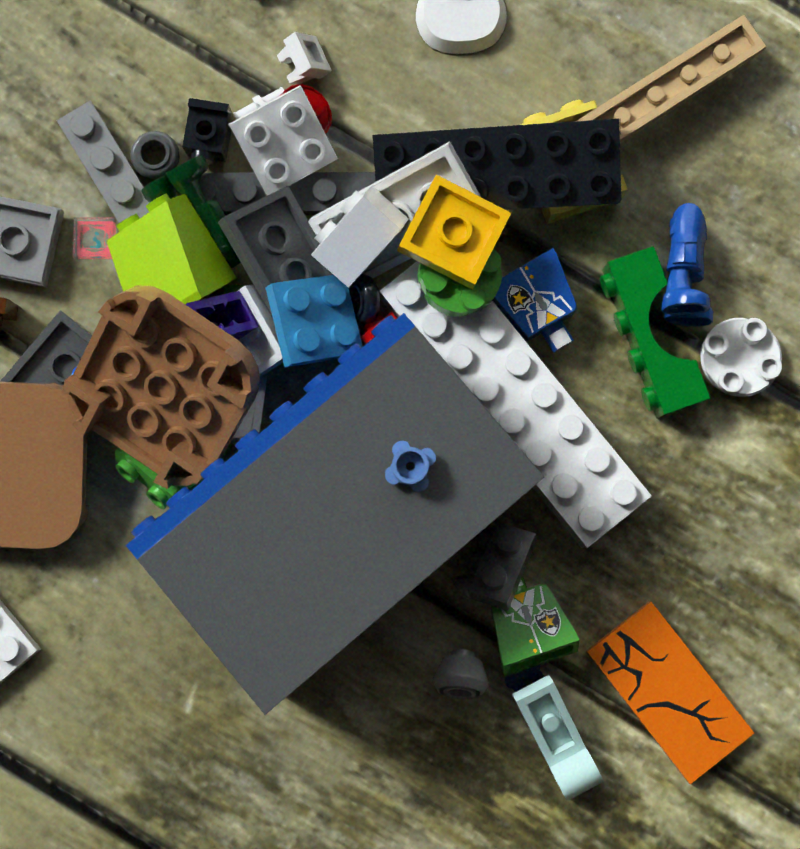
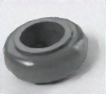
M149 131L140 135L133 143L130 151L131 162L135 170L143 177L151 180L166 176L167 172L177 167L180 159L179 148L175 140L168 134L160 131ZM153 146H161L166 149L164 160L157 165L147 164L144 160L146 151Z

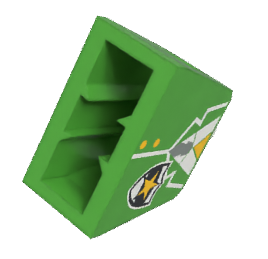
M522 576L508 611L491 606L504 677L578 652L579 637L546 584L527 588Z

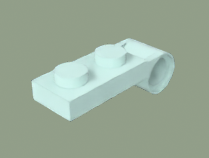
M550 675L512 694L567 801L604 782Z

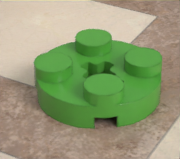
M493 249L473 290L453 282V279L420 263L417 276L421 289L425 293V299L434 309L452 317H463L469 313L481 311L492 302L500 288L502 281L501 257Z

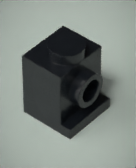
M189 98V111L182 145L185 153L191 159L203 155L208 165H213L215 160L226 162L231 136L229 123L233 122L234 118L229 104ZM201 127L212 129L211 133L207 136L199 135Z

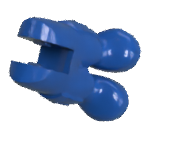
M684 203L674 211L669 223L671 246L666 270L670 274L662 300V313H664L665 321L672 324L700 327L713 323L714 313L710 307L711 299L709 295L700 290L692 289V283L700 282L704 279V245L707 240V227L701 209L693 203Z

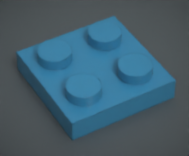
M328 275L276 282L265 287L284 367L338 359L345 351L357 343L361 348L363 347L349 288L336 276Z

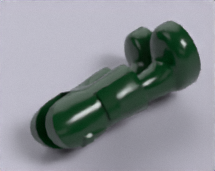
M203 155L194 157L167 172L166 176L156 179L141 190L145 200L148 202L166 193L170 199L177 197V191L181 195L186 194L230 268H234L241 263L218 224L225 217L223 209L217 200L211 199L207 201L201 190L199 180L208 169V162Z

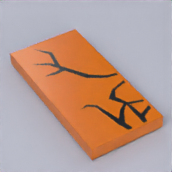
M648 601L586 650L591 659L689 784H692L754 734L750 726L651 601Z

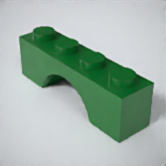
M654 246L608 261L602 269L604 275L600 276L601 287L606 298H613L617 312L613 315L615 325L621 336L626 335L631 347V350L627 351L628 360L635 374L640 372L645 388L641 389V394L648 411L654 410L656 418L710 399L697 361L678 358L667 353L658 345L651 333L649 326L650 307L655 296L667 285V280Z

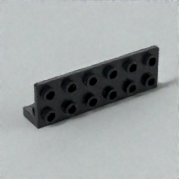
M621 118L372 135L375 181L377 182L440 146L451 142L481 198L505 210L618 204L622 200L620 161Z

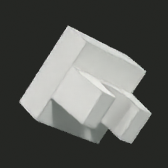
M294 32L283 40L286 46L277 57L280 63L290 64L293 62L295 65L294 71L286 76L290 84L298 85L313 78L321 79L332 71L316 36Z

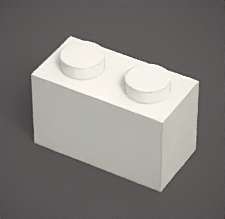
M372 185L363 195L356 190L340 208L345 213L344 217L337 225L329 220L314 238L320 244L311 255L348 288L402 230L408 220L407 216Z

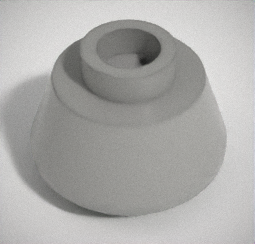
M464 649L452 650L451 655L443 657L432 680L438 693L457 699L479 698L489 688L482 661L475 658L474 652Z

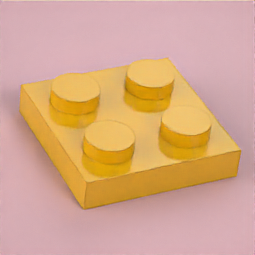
M436 174L397 251L473 290L511 212Z

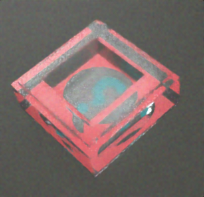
M74 217L73 257L75 259H112L106 240L116 234V220L113 217Z

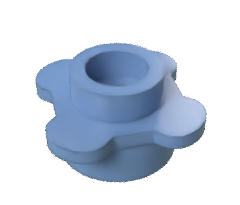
M407 441L396 442L392 447L394 454L392 464L385 470L386 480L392 485L398 483L409 485L415 492L425 490L429 485L427 479L429 467L436 461L434 451L430 448L420 450L410 447ZM408 462L415 464V468L412 471L406 469Z

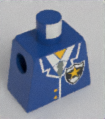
M554 248L502 277L500 288L492 301L526 342L542 334L552 352L555 353L574 341L563 321L574 315L577 311V305Z

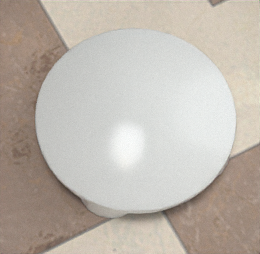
M732 318L717 324L707 334L701 347L700 361L705 376L718 390L732 396L746 397L764 391L774 382L782 369V353L779 342L771 330L767 328L766 324L758 318Z

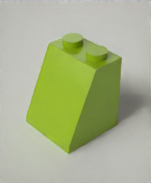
M166 193L146 205L149 213L141 218L136 213L116 225L119 232L106 240L123 291L136 285L154 286L169 293L182 303L187 304L204 299L237 278L186 194L170 199Z

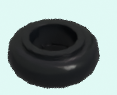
M361 274L351 284L349 292L357 323L366 325L374 322L379 315L380 293L373 278Z

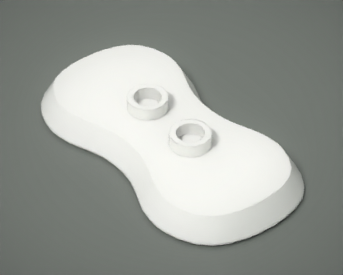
M419 0L416 9L417 28L425 43L435 50L449 54L475 53L493 46L504 32L507 20L504 0Z

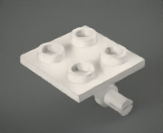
M300 85L281 96L279 95L284 91L282 87L262 98L260 95L252 98L253 103L237 112H233L236 120L229 123L235 138L266 195L290 186L338 159Z

